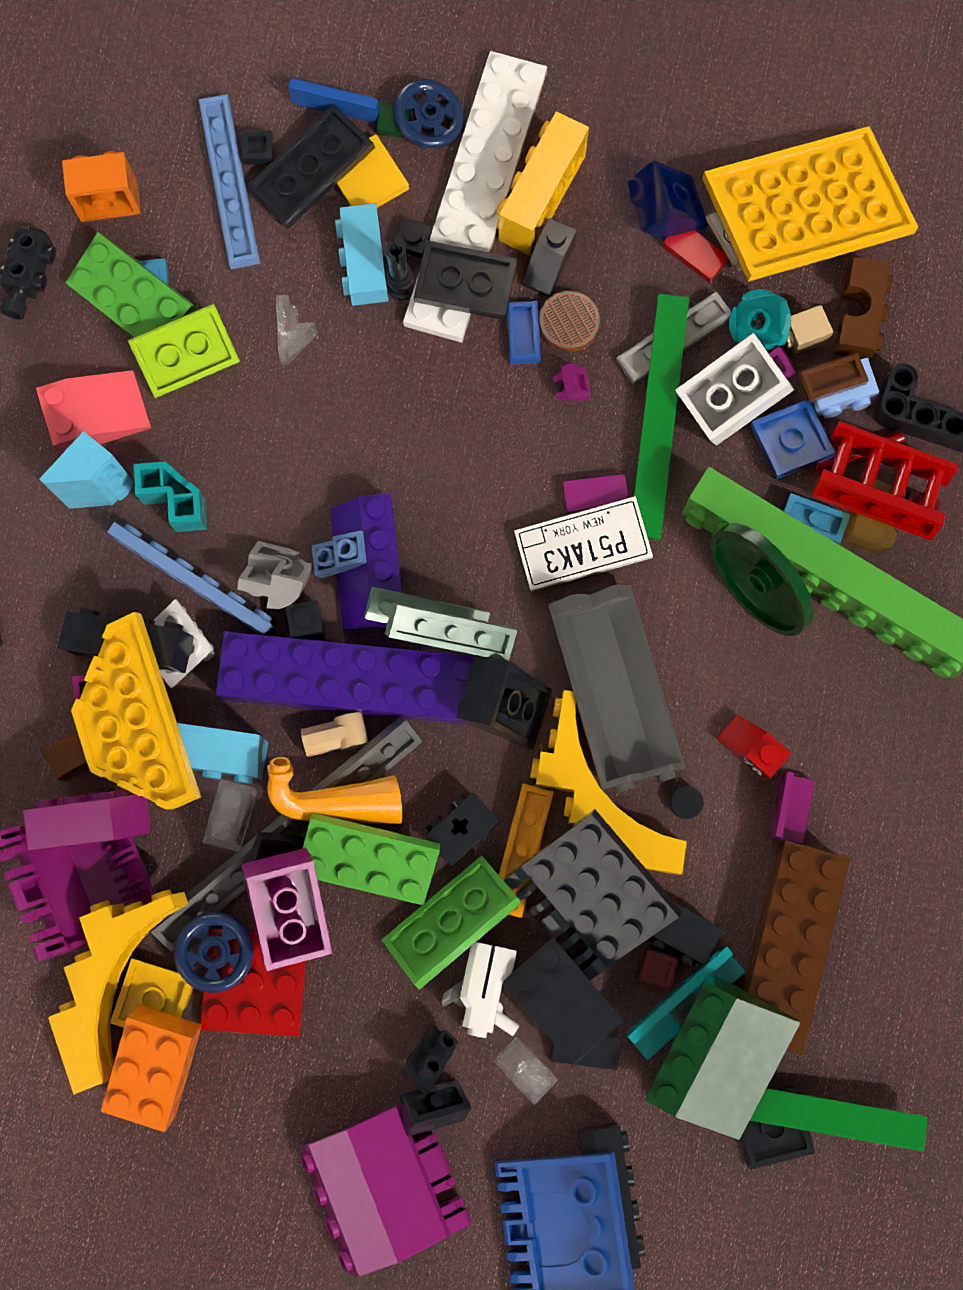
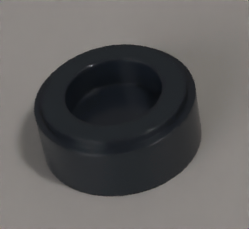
M683 786L677 789L670 799L671 810L677 817L682 819H691L697 816L704 804L701 793L691 786Z

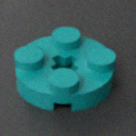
M764 289L746 293L741 298L743 300L739 303L738 307H734L730 315L729 329L734 341L740 343L754 333L767 352L784 345L788 340V332L791 326V313L786 299ZM763 313L766 322L760 329L754 325V322L759 320L760 314Z

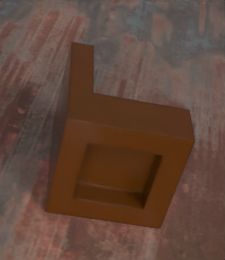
M76 731L42 751L58 780L67 781L89 768L81 741H79L78 732Z

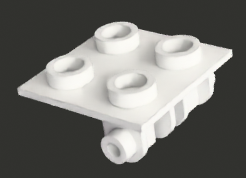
M177 599L153 620L155 625L164 626L165 621L181 624L184 626L183 631L194 636L186 673L159 669L161 676L170 688H173L203 659L208 661L215 655L213 651L214 646L207 641L202 630L198 629L196 622L192 621L186 613V609L180 605Z

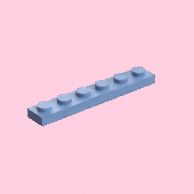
M114 522L107 533L115 541L256 633L263 636H272L275 628L269 623L272 619L269 615L258 608L254 612L243 606L246 601L232 591L227 595L217 589L220 585L218 582L206 574L201 578L191 572L194 567L179 557L176 561L166 556L168 550L152 540L148 544L141 540L142 533L131 525L126 524L123 528Z

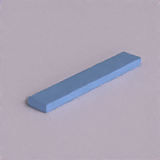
M228 94L198 99L230 269L261 264Z

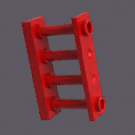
M839 421L829 438L831 445L838 447L831 472L823 469L813 488L811 497L932 541L942 527L946 514L934 510L940 485L947 487L957 472L959 465ZM850 452L868 458L861 483L843 476ZM880 463L898 469L891 494L873 488ZM910 474L928 480L921 505L903 499Z

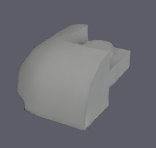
M258 541L249 553L248 565L239 577L237 589L246 591L252 596L268 597L267 608L280 609L290 606L304 589L310 576L312 563H306L300 559L298 551Z

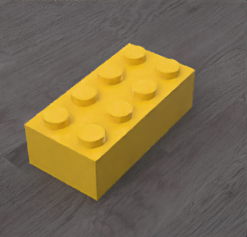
M557 111L551 121L546 120L539 133L541 140L537 147L531 146L525 159L527 164L523 172L518 171L511 184V189L513 190L509 198L503 197L498 206L496 214L499 215L496 228L499 229L500 242L529 256L532 255L548 219H552L586 156L588 126Z

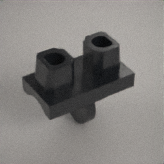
M434 1025L429 1026L414 1051L408 1056L407 1062L400 1073L415 1082L423 1094L431 1092L456 1049L458 1040L447 1030L439 1031Z

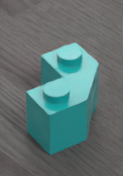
M167 462L134 464L135 495L143 505L168 503L169 524L176 532L207 530L206 500L197 487L187 481Z

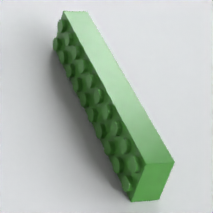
M711 467L707 468L681 515L686 517L685 521L697 529L703 527L713 533L712 536L729 523H738L754 529L771 541L787 557L804 581L809 594L812 593L822 599L821 603L826 608L832 611L840 610L849 616V621L861 628L868 627L876 632V637L889 645H893V643L904 649L903 653L907 657L918 662L921 660L932 666L931 670L935 674L943 678L950 677L953 679L963 673L962 618Z

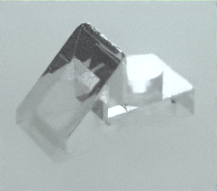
M288 294L276 295L278 354L282 365L289 364L317 335L315 323H298L297 306L291 305Z
M517 1036L494 1060L534 1105L558 1081L552 1074V1071Z

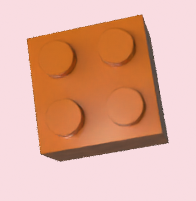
M108 151L98 156L87 157L79 155L69 160H62L66 196L81 222L141 214L137 179L124 152Z

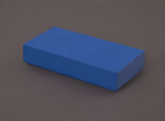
M537 301L509 302L507 321L510 364L540 363Z

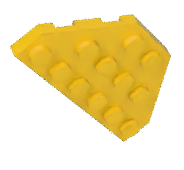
M133 612L106 626L102 638H105L98 656H94L84 679L87 683L80 699L76 698L71 712L91 773L117 783L118 786L138 796H143L164 809L173 810L201 798L142 615L141 613Z

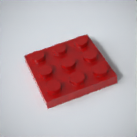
M210 929L209 936L216 935L222 937L223 930ZM249 932L254 948L250 970L239 984L227 991L203 993L201 1030L299 1037L301 1035L307 961L266 971L260 955L256 932ZM238 939L229 940L231 955L240 953ZM217 946L210 948V957L213 959L219 957L220 949ZM227 962L226 965L217 969L221 978L229 975L233 968Z

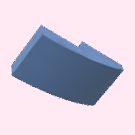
M363 531L332 537L333 541L312 545L314 575L316 577L331 576L366 563Z

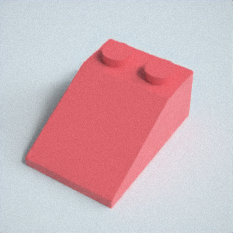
M133 370L67 378L36 388L52 444L61 455L83 431L99 444H104L151 429Z

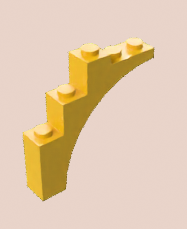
M564 690L562 698L556 697L553 716L559 717L557 730L551 729L548 748H552L554 751L553 753L541 751L539 759L533 758L530 778H536L535 786L573 792L572 797H566L563 816L569 817L568 824L574 825L596 809L647 870L681 875L687 841L661 835L637 823L621 811L602 791L586 764L579 744L574 692Z
M168 889L151 896L153 902L146 905L139 901L124 907L123 903L110 905L109 900L89 907L91 913L79 917L90 951L75 956L76 963L64 967L74 1000L60 1005V1013L48 1017L73 1094L110 1080L114 1066L110 1021L113 998L120 975L132 952L145 935L165 917L189 905L184 892L172 894L171 890Z

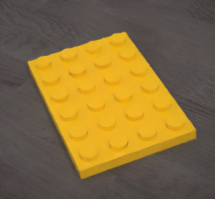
M870 126L704 171L702 177L748 282L912 235L918 229V225Z

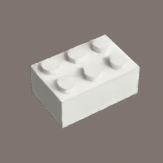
M752 333L675 391L709 440L717 446L794 389L756 335Z

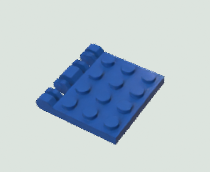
M615 1152L533 1159H506L494 1162L496 1177L517 1176V1179L497 1182V1190L503 1192L519 1190L520 1200H508L500 1203V1212H522L523 1215L502 1219L505 1245H527V1248L507 1251V1260L512 1262L529 1261L530 1270H517L510 1273L509 1278L511 1283L532 1284L517 1285L512 1287L511 1290H635Z

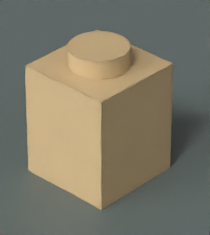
M822 305L791 316L788 340L784 345L786 348L790 347L793 356L826 344L832 336L833 329Z

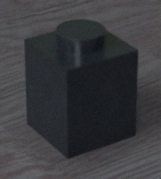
M317 600L286 607L291 638L304 640L326 638L322 611Z

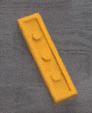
M522 783L499 873L502 880L539 851L554 791ZM529 877L521 885L512 890V892L516 894L523 886H525L528 882L531 881V878ZM527 898L522 899L521 904L508 915L522 918Z

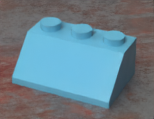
M85 431L76 438L39 479L69 509L114 505L117 500L120 501L129 494L131 485L134 482L115 457Z
M177 723L192 770L202 771L201 777L221 780L222 774L234 776V782L253 784V779L262 780L268 748V741L262 736Z

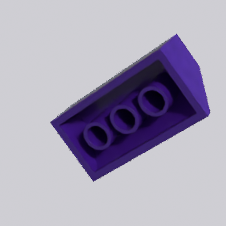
M390 493L361 496L330 508L333 537L355 531H363L366 563L337 574L343 631L387 626V623L364 618L372 587L403 593L393 503Z

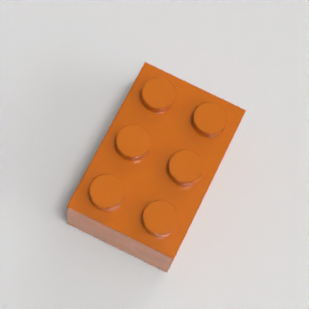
M138 1005L126 1019L101 1112L165 1132L177 1115L202 1024Z

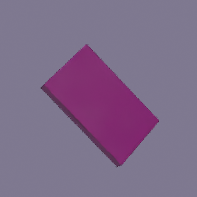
M786 772L780 776L769 838L781 841L787 840L801 845L804 843L814 780L795 777L792 772Z

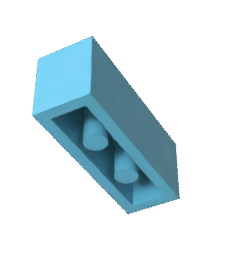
M376 203L341 207V219L335 220L337 238H343L344 248H339L341 267L347 266L348 275L342 277L344 296L350 295L352 306L388 302Z

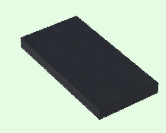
M333 104L249 182L246 187L260 203L289 229L330 191L338 181L361 162L375 148V145Z

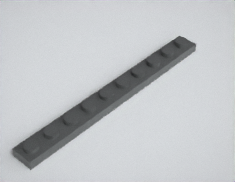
M400 716L311 791L379 779L423 741L409 723ZM282 814L261 832L306 837L309 821L292 819ZM257 836L185 894L189 905L168 915L150 930L170 952L175 948L179 933L190 920L204 913L219 912L246 889L241 864L248 863Z

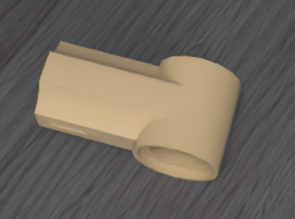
M355 712L334 718L332 722L301 729V737L306 755L310 757L338 749L346 751L365 746L369 742L362 713Z

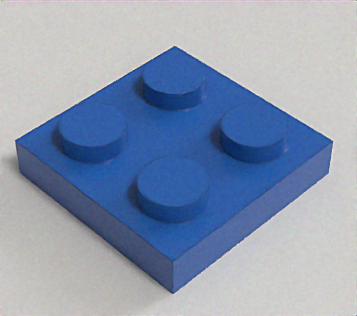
M807 400L751 422L750 427L776 480L833 458L835 454L812 404L807 403Z

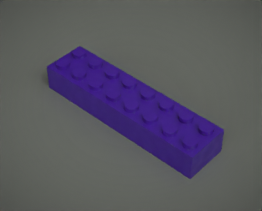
M224 632L216 696L222 701L343 713L361 712L363 715L393 718L402 716L404 719L469 725L456 717L459 701L464 695L468 683V673L474 664L476 656Z

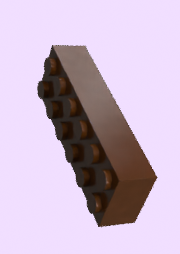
M785 840L778 844L742 990L801 1021L787 1050L803 1055L850 858Z

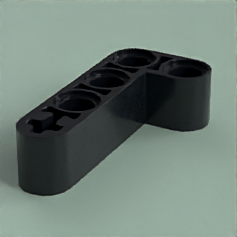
M906 363L896 365L883 382L874 411L876 422L882 427L897 432L901 431L903 434L963 453V412L913 397L918 382L917 370L912 365ZM894 378H902L906 382V386L898 385ZM886 405L895 407L898 414L893 415L886 410ZM917 414L926 418V425L917 421ZM946 424L954 426L957 434L950 433L946 428Z

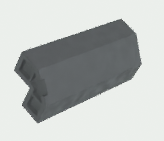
M616 584L590 595L573 594L548 604L602 790L614 788L617 794L634 789L633 783L656 778L657 782H663L676 778L675 771L686 767L631 585Z

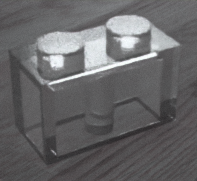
M220 779L202 843L236 852L240 850L257 789Z

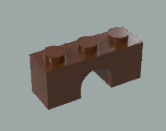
M858 257L852 259L847 268L843 298L859 302L864 309V315L851 316L844 314L837 327L833 354L848 356L858 352L860 359L868 358L870 360L876 351L881 350L884 333L880 332L881 322H885L889 308L888 304H884L885 295L890 293L893 283V276L889 275L891 263Z

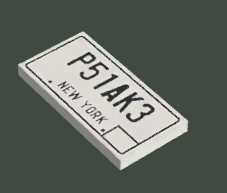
M636 496L514 530L531 592L653 558Z

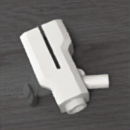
M475 942L470 948L465 976L461 982L443 993L441 1002L443 1007L454 1002L456 1005L466 1009L462 1026L468 1028L467 1034L486 1038L487 1032H493L495 1024L513 1037L519 1028V1024L502 1013L503 1006L499 1002L503 981L513 973L517 954L516 950Z

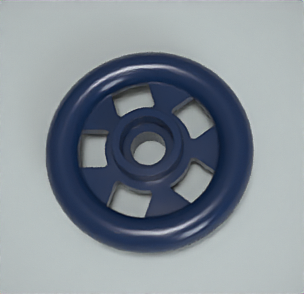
M430 79L413 81L400 90L394 102L393 114L397 128L407 140L419 147L428 149L444 147L454 141L461 132L464 120L461 102L449 87L438 81ZM423 92L426 98L417 103L413 95ZM438 95L447 102L444 108L434 100ZM414 110L416 121H408L405 111ZM425 110L432 111L434 115H428ZM444 116L452 120L448 129L440 125ZM421 127L433 129V136L421 134Z
M221 912L204 913L190 920L179 933L174 948L175 964L180 976L191 987L206 993L224 992L239 984L250 970L254 956L253 942L247 928L235 917ZM209 926H222V937L216 935L208 936ZM192 937L202 940L198 946L197 953L188 951V945ZM237 938L240 945V953L231 955L228 941ZM212 946H217L220 949V955L216 959L211 958L209 955V950ZM198 961L209 969L204 977L199 976L192 969ZM229 962L233 971L221 978L217 969Z

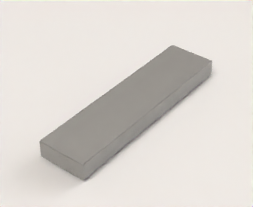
M714 292L688 310L683 352L729 322L731 310L717 292ZM653 333L616 358V362L633 385L648 376Z

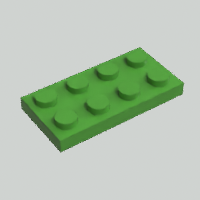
M97 232L66 281L67 285L133 337L192 313L196 307L100 232Z
M312 813L303 848L308 849L314 861L316 876L319 881L424 905L440 852V843Z
M481 855L381 941L412 983L420 990L519 906L521 901Z

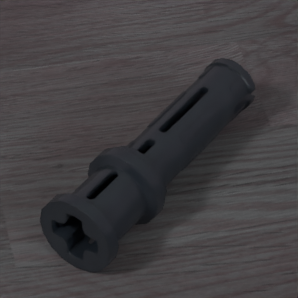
M396 240V247H393V241H391L386 246L389 265L386 271L387 290L393 299L406 300L412 296L414 290L413 272L407 265L405 245L401 241Z

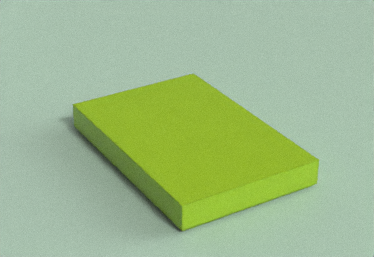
M214 303L128 340L155 398L240 362Z

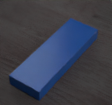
M291 78L288 86L291 103L322 111H327L334 104L346 117L375 124L378 123L379 102L377 98Z

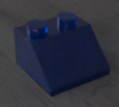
M652 160L627 181L631 193L630 199L635 205L639 217V226L646 234L665 239L682 233L702 230L709 226L692 175Z

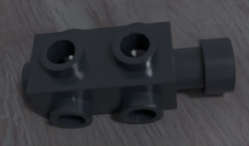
M17 227L15 236L10 239L8 244L9 255L6 264L0 268V284L8 293L7 297L2 300L0 312L16 320L24 319L27 305L25 304L27 297L36 299L38 291L43 292L45 290L47 275L44 272L47 264H53L56 257V248L53 246L47 233L35 227H30L29 229Z

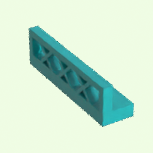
M721 946L709 957L706 965H700L625 1033L646 1060H649L678 1033L708 972L730 984L745 972L732 957L734 954L728 947Z

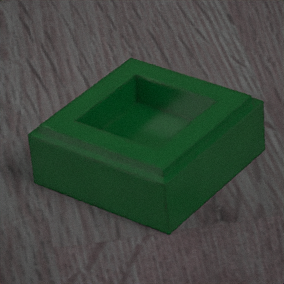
M380 103L377 135L405 138L397 128L394 120V104ZM411 110L405 111L408 121L410 120Z

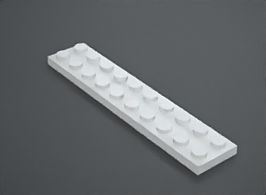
M490 51L429 241L488 253L491 252L498 230L496 225L499 215L496 212L503 197L508 198L547 74V66ZM416 280L403 321L404 326L462 343L471 314L414 302Z

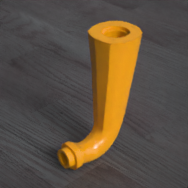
M276 757L267 766L269 800L278 812L289 818L310 821L311 814L316 813L353 823H402L401 794L394 775L363 783L308 792H295L288 786L293 776V767L288 758Z

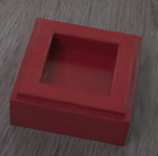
M646 948L637 980L670 990L679 959Z

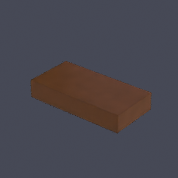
M858 352L799 371L797 374L807 403L866 385L869 381Z

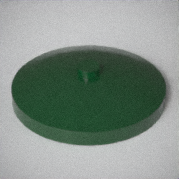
M729 523L712 536L710 550L716 570L733 597L752 617L768 629L784 636H796L812 623L814 609L808 589L792 563L771 541L754 529L738 523Z

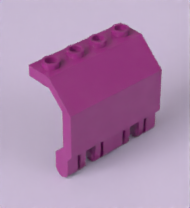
M16 826L0 831V850L4 849L0 851V862L19 857L22 865L19 868H12L3 874L6 882L19 879L7 885L17 912L22 913L38 907V909L20 916L22 924H29L42 918L46 926L45 930L32 933L28 937L29 942L34 944L49 938L51 939L32 948L37 962L60 956L88 945L79 917L91 913L89 907L109 900L110 905L123 903L124 907L142 901L143 905L153 902L151 896L156 894V892L153 890L147 875L146 866L140 858L133 836L109 841L28 850L25 827Z
M400 1103L345 1130L300 1145L303 1152L300 1154L302 1166L307 1174L311 1173L315 1186L312 1187L313 1195L318 1205L324 1206L328 1217L325 1219L326 1229L332 1239L336 1238L340 1248V1252L337 1253L339 1263L345 1272L348 1271L353 1276H362L397 1264L448 1238L451 1234L472 1223L466 1208L447 1215L464 1205L462 1197H454L439 1206L435 1195L450 1189L456 1183L454 1176H449L432 1185L430 1184L452 1172L441 1143L418 1153V1150L433 1144L439 1138L436 1132L428 1133L416 1141H413L412 1136H407Z

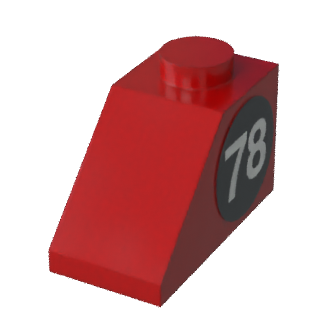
M738 714L716 738L763 781L770 779L792 754L767 731Z

